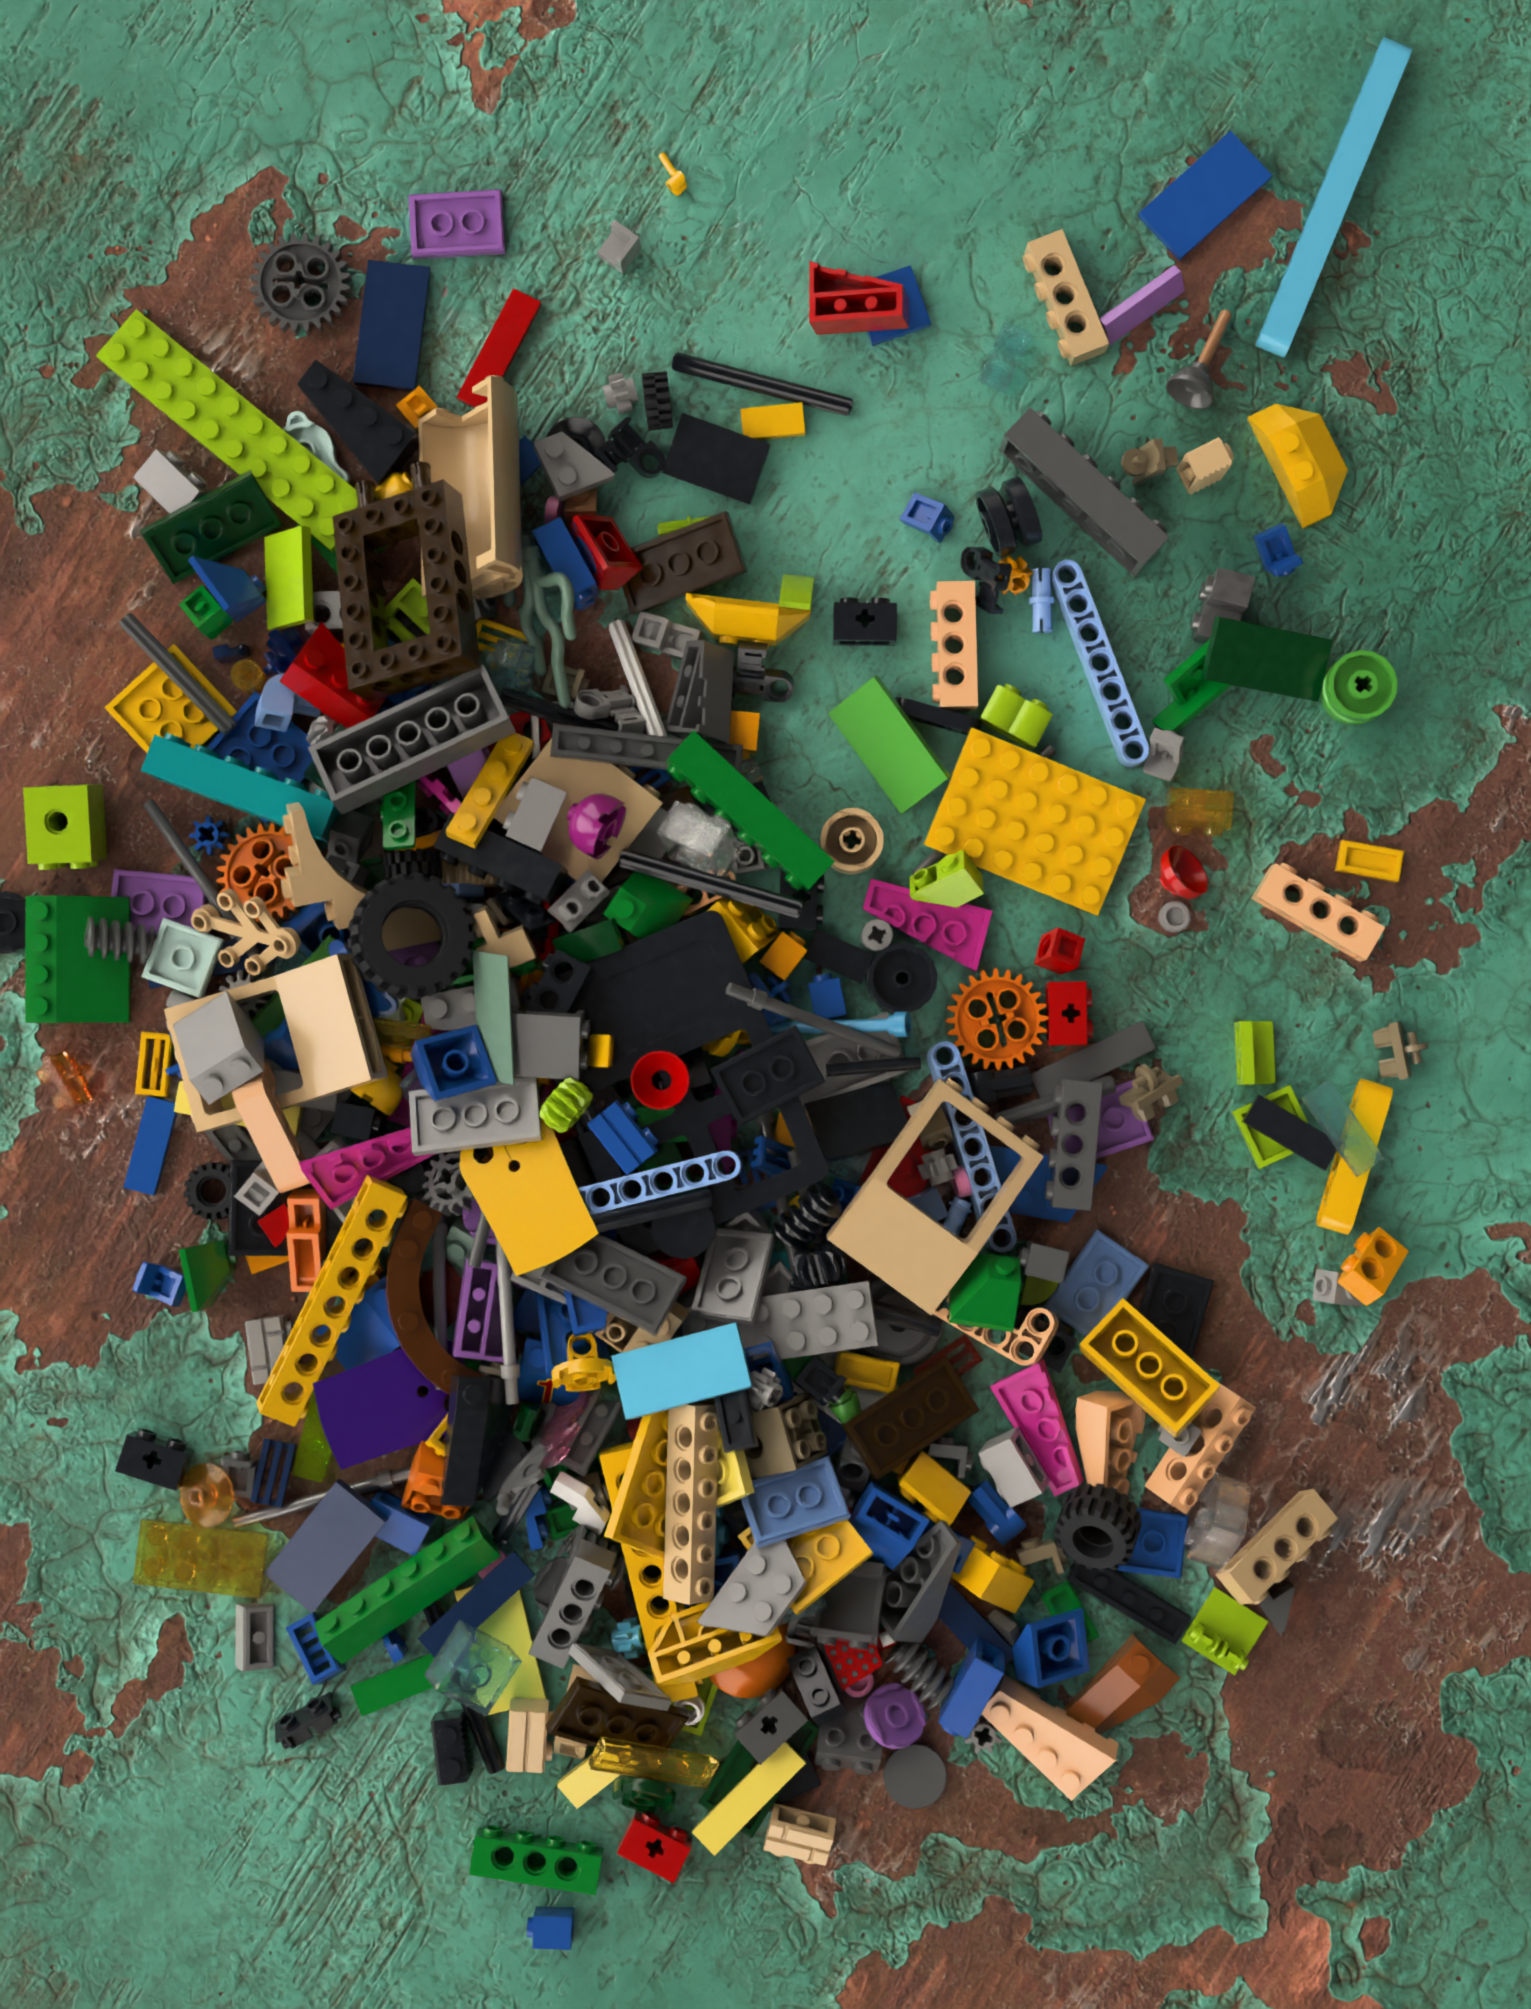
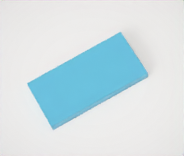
M736 1322L611 1356L625 1420L639 1418L753 1387L739 1326Z

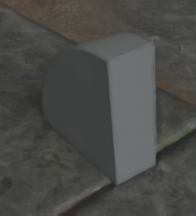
M994 1609L987 1617L996 1631L1013 1647L1021 1635L1018 1624L999 1610Z

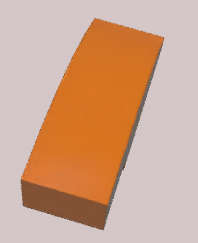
M293 1189L287 1198L289 1230L286 1233L291 1292H310L321 1271V1262L326 1258V1205L315 1189Z

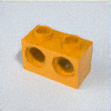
M1378 1227L1370 1234L1364 1232L1353 1245L1356 1251L1354 1254L1349 1255L1342 1263L1340 1268L1343 1272L1337 1281L1366 1306L1384 1295L1409 1252L1408 1249L1381 1227Z

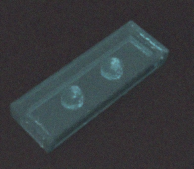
M1329 1079L1301 1098L1356 1177L1384 1159Z

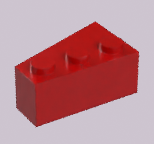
M809 261V323L816 335L909 328V298L902 284L866 275L862 277L848 273L847 270L839 268L835 270Z

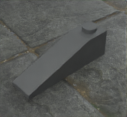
M940 1521L920 1537L916 1546L893 1570L887 1567L880 1622L893 1641L922 1643L938 1618L962 1544L946 1521Z

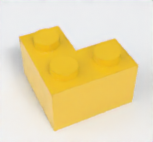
M972 1535L970 1539L976 1543L960 1573L952 1572L951 1577L980 1599L1016 1613L1035 1580L1025 1574L1027 1570L1025 1566H1021L1019 1562L1012 1558L1010 1560L994 1550L992 1553L986 1550L988 1544Z

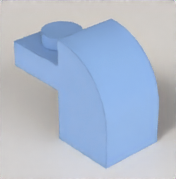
M282 673L272 677L265 684L256 708L255 726L286 732L293 713L318 718L321 711L279 682L284 675Z

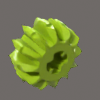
M571 1077L567 1078L546 1098L547 1100L541 1106L539 1117L551 1129L553 1128L559 1133L566 1132L586 1112V1109L591 1104L593 1094L582 1082Z

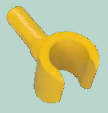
M662 152L659 158L671 176L666 181V185L674 195L679 196L687 188L685 176L681 171H677L666 153Z

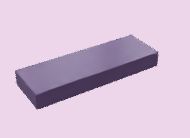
M1175 265L1099 319L1109 345L1185 292L1182 273Z

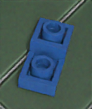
M546 1484L541 1486L526 1512L527 1533L531 1551L543 1548L546 1543L545 1538L549 1537L545 1519L539 1520L538 1515L547 1513L548 1504L552 1503V1497Z

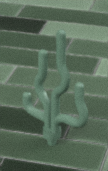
M524 535L521 537L522 582L525 597L520 614L521 627L530 645L535 673L538 676H544L547 673L542 642L533 624V611L535 608L538 619L551 635V663L560 707L567 709L571 706V697L564 666V636L567 640L571 641L577 637L573 614L574 589L570 579L562 572H554L548 575L543 573L539 564V560H541L539 546H532L531 536ZM555 585L560 587L562 594L560 611L564 635L558 622L549 613L544 587ZM514 590L502 595L506 607L512 608L515 606Z

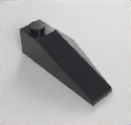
M451 1375L440 1505L474 1507L513 1412L514 1404H506L505 1380L501 1379V1377Z

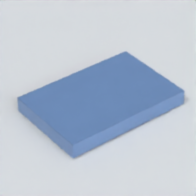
M1096 1229L1065 1273L1063 1283H1058L1054 1293L1047 1299L1043 1307L1053 1311L1058 1318L1086 1337L1122 1298L1125 1300L1128 1298L1149 1265Z
M829 1456L814 1460L794 1471L754 1479L752 1484L755 1493L741 1498L757 1548L850 1519V1513Z

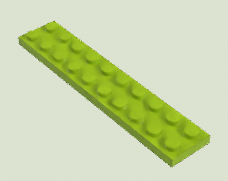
M136 309L96 354V357L239 476L251 470L268 500L298 525L310 527L311 535L334 553L336 549L333 516L358 508L356 489Z

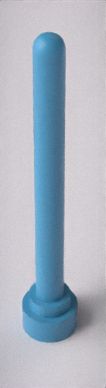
M908 1011L894 1012L893 1015H889L888 1018L831 1020L860 1032L888 1031L889 1034H894L895 1037H909L912 1030L911 1015ZM776 1022L769 1026L772 1035H776L795 1024L801 1034L827 1033L801 1022Z

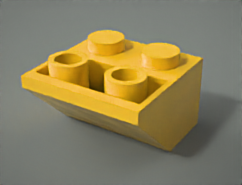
M723 897L707 910L716 911L722 916L743 965L781 934L777 929L776 922L770 916L765 915L760 907Z
M924 1449L911 1457L902 1475L897 1474L896 1476L899 1483V1492L913 1504L917 1500L924 1505L922 1507L925 1510L924 1513L936 1524L940 1521H946L950 1526L971 1493L968 1486L932 1456H928Z

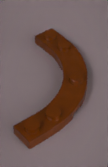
M412 1199L396 1231L387 1259L388 1267L385 1289L387 1311L396 1338L408 1359L412 1361L429 1382L450 1395L451 1375H484L462 1365L445 1351L427 1324L421 1306L419 1276L424 1252L442 1213L416 1199Z

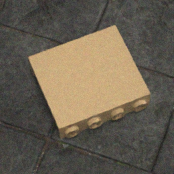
M551 738L503 800L493 819L504 825L509 811L511 810L516 813L521 802L515 799L522 782L529 783L531 777L567 792V796L542 852L538 853L562 864L569 871L567 875L574 881H577L589 870L602 883L619 861L622 850L630 847L662 805V802L658 799L661 794L648 784L642 787L633 780L636 775L624 765H620L617 768L610 763L550 757ZM604 793L625 803L623 806L626 807L627 812L618 837L611 836L606 843L611 848L602 858L596 860L576 848L570 840L567 814L574 803L579 804L583 798L589 795Z

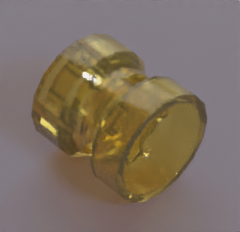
M249 659L236 662L230 673L233 684L248 695H252L255 691L261 693L268 681L265 670Z

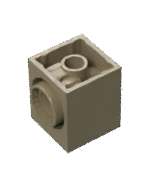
M806 1392L793 1395V1399L778 1402L773 1407L763 1406L761 1411L751 1407L758 1447L744 1450L751 1479L794 1471L828 1454L826 1437L821 1430L817 1416V1406L812 1397Z

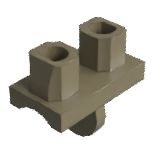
M1153 439L1138 449H1129L1121 458L1122 469L1129 476H1133V485H1142L1153 477L1162 475L1166 468H1173L1178 465L1176 446L1163 447L1162 439Z
M1401 1021L1389 1023L1388 1027L1373 1032L1375 1047L1392 1046L1395 1057L1379 1061L1381 1077H1399V1080L1412 1077L1407 1053L1410 1052L1412 1064L1421 1063L1420 1050L1429 1048L1428 1042L1418 1044L1416 1032L1406 1033L1409 1044L1406 1046Z
M1142 1064L1135 1069L1136 1079L1132 1081L1133 1088L1118 1096L1121 1105L1131 1108L1135 1119L1148 1121L1155 1116L1152 1103L1156 1100L1158 1105L1163 1107L1172 1106L1179 1101L1176 1088L1182 1085L1183 1082L1180 1075L1170 1076L1157 1066L1151 1069L1149 1066Z

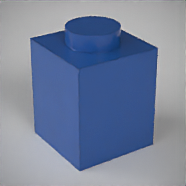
M831 973L814 976V982L808 983L813 1014L826 1019L846 1016L839 977L832 979Z
M536 1906L533 1917H528L527 1937L533 1938L532 1949L571 1950L574 1932V1907Z

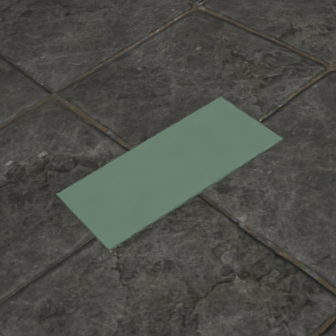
M473 950L476 1025L497 1082L514 1085L509 956Z

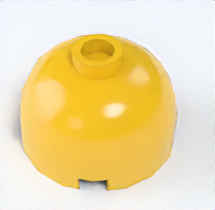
M383 1057L388 1077L350 1090L359 1097H363L380 1111L391 1116L403 1098L404 1085L402 1079L395 1073L398 1066Z

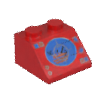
M581 514L573 517L570 535L600 590H619L643 568L612 517Z

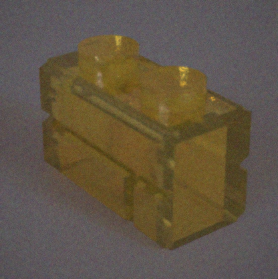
M1170 787L1166 791L1164 828H1172L1173 834L1189 835L1191 834V829L1204 830V836L1222 837L1223 832L1229 831L1232 827L1233 791Z

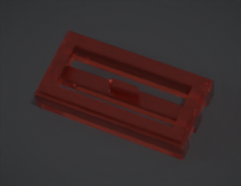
M964 1333L913 1368L915 1374H918L963 1343L966 1348L949 1359L951 1364L954 1365L970 1353L974 1358L955 1370L959 1377L983 1361V1359Z

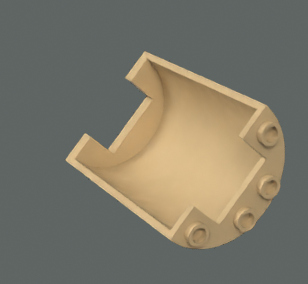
M498 375L487 376L485 380L472 387V393L488 397V401L476 406L465 415L460 416L450 413L445 408H435L418 419L419 462H427L431 465V483L444 479L462 494L472 593L476 596L477 600L508 593L517 588L523 578L518 396L515 389L506 383L502 376ZM421 550V584H422V597L426 598V589H425V580H424V570H423V560H422V550Z

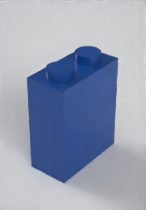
M561 517L533 530L535 546H539L540 555L550 574L562 572L570 579L574 589V609L577 608L578 611H582L595 603L594 599L598 597L596 582Z
M977 1636L957 1671L951 1691L941 1701L938 1721L947 1733L953 1736L961 1735L966 1739L1004 1675L1006 1651Z

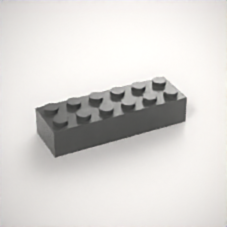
M1030 407L1004 434L999 452L1135 578L1160 552L1169 539V536L1166 534V528L1158 520L1148 518L1143 513L1144 508L1133 497L1128 499L1120 491L1121 487L1116 480L1108 475L1106 477L1103 476L1096 469L1098 466L1087 454L1082 456L1073 448L1075 446L1074 442L1065 433L1061 432L1058 434L1050 426L1052 423L1041 411L1035 412Z
M484 664L479 669L466 672L308 747L329 797L342 815L516 733Z

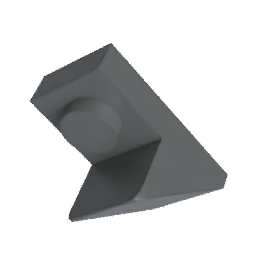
M1290 1581L1271 1591L1259 1603L1269 1622L1279 1634L1286 1629L1295 1586Z

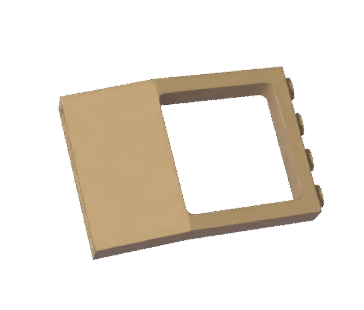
M353 953L336 954L273 977L226 990L237 1004L277 992L280 995L303 1080V1085L300 1089L276 1096L282 1110L388 1077L359 967H355L351 960ZM225 991L164 1009L167 1028L173 1041L175 1058L181 1071L183 1088L187 1094L191 1118L195 1124L196 1132L216 1130L243 1122V1119L237 1107L225 1111L221 1098L209 1105L190 1082L173 1024Z
M940 1078L937 1079L875 1170L826 1234L830 1242L929 1315L934 1313L977 1256L1044 1157L1037 1151L1040 1147L1037 1142L1026 1134L1022 1139L1012 1132L1015 1128L1014 1125L1002 1116L995 1120L986 1113L989 1110L987 1105L976 1097L971 1101L961 1094L964 1088L950 1078L946 1082ZM944 1101L951 1103L1020 1155L1019 1162L966 1238H960L887 1184L896 1167L937 1108Z

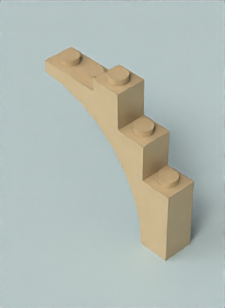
M300 803L286 804L288 814L282 816L286 834H291L293 845L288 846L290 861L292 865L297 864V866L284 868L286 878L281 879L284 898H289L294 907L324 902L327 920H332L338 930L348 928L355 908L369 890L346 878L319 851L310 833L306 815ZM403 907L392 912L382 928V940L387 951L441 940L440 930L434 919L425 911L415 907Z

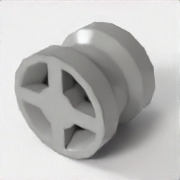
M871 920L862 929V944L872 952H880L892 942V928L884 920Z

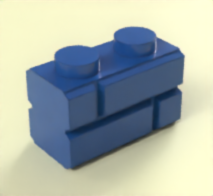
M616 1100L588 1122L587 1125L624 1173L629 1175L659 1151L656 1147L659 1140L648 1126L643 1130L635 1119L639 1117V1114L628 1101L622 1104L620 1100Z

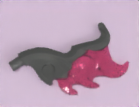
M587 1391L580 1392L579 1397L573 1403L566 1406H557L553 1402L538 1405L541 1408L539 1415H544V1418L531 1440L532 1448L530 1452L512 1469L501 1486L496 1498L498 1500L496 1508L498 1514L507 1515L511 1501L515 1498L516 1493L538 1482L546 1475V1468L556 1466L567 1456L570 1448L566 1444L572 1440L581 1427L575 1421L585 1410L589 1402L590 1396Z

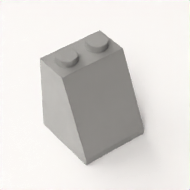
M225 991L173 1024L189 1080L209 1105L264 1071V1037L228 991Z

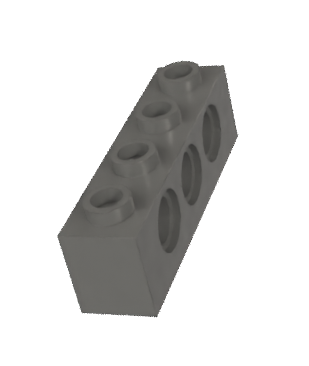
M1061 1079L1060 1085H1055L1053 1103L1058 1104L1057 1117H1052L1050 1129L1051 1136H1055L1054 1149H1049L1047 1163L1048 1168H1052L1051 1181L1047 1180L1045 1184V1199L1049 1200V1206L1091 1211L1103 1083ZM1074 1103H1078L1083 1108V1116L1076 1122H1073L1068 1117V1108ZM1071 1135L1077 1136L1080 1140V1148L1075 1153H1069L1065 1149V1140ZM1068 1167L1075 1168L1078 1174L1077 1180L1071 1185H1066L1062 1180V1173Z
M580 1538L534 1635L529 1655L564 1669L569 1657L572 1658L568 1654L572 1643H582L578 1638L581 1633L586 1635L594 1618L590 1616L592 1609L598 1611L605 1596V1592L602 1591L604 1585L610 1586L615 1577L617 1568L613 1566L616 1553Z

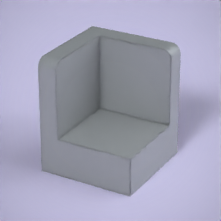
M613 220L610 225L612 233L597 251V255L623 274L640 252V240L633 232L616 220Z

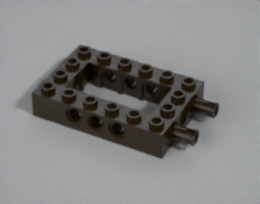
M417 462L418 470L416 469V464L413 463L410 466L413 490L377 502L376 484L373 481L363 480V488H361V483L357 482L355 489L358 508L333 516L348 690L367 702L481 668L462 494L444 479L431 483V465L427 462ZM419 536L430 634L389 646L387 634L389 618L386 617L384 596H387L386 589L383 588L381 572L384 564L382 557L374 550L387 545L396 546L399 545L398 542Z

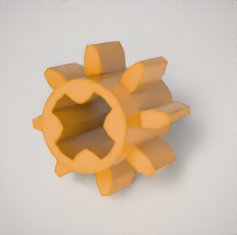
M1008 555L998 562L1010 563L1012 565L1008 587L1005 591H1000L1003 595L1009 590L1014 595H1017V593L1023 592L1029 586V576L1033 572L1027 567L1028 563L1021 556L1017 557L1014 561Z

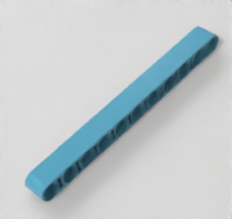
M1383 37L1255 347L1282 358L1286 356L1413 48Z

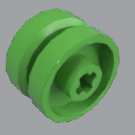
M1365 650L1348 653L1325 672L1320 692L1322 706L1331 718L1342 724L1357 726L1370 722L1391 706L1397 695L1398 680L1394 668L1385 657L1373 651ZM1357 685L1361 688V692L1356 690L1355 687Z

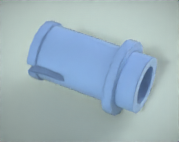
M955 1196L953 1201L948 1203L951 1205L948 1211L949 1216L945 1218L943 1226L959 1237L968 1213H972L973 1210L970 1209L971 1202Z

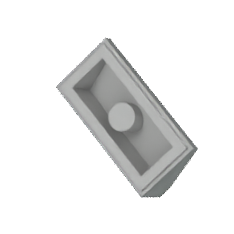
M273 1603L236 1604L235 1665L241 1671L274 1668Z

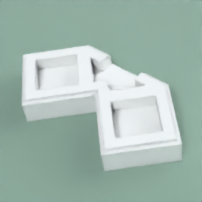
M561 1471L550 1492L578 1508L572 1520L600 1535L611 1516L610 1512L605 1506H598L593 1500L595 1493L588 1485Z

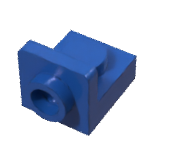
M914 492L900 517V521L904 525L929 534L934 541L941 543L945 535L951 531L955 516L945 504Z

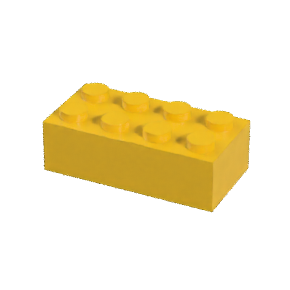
M1124 1298L1115 1305L1079 1344L1081 1353L1175 1438L1216 1396L1220 1389V1385Z

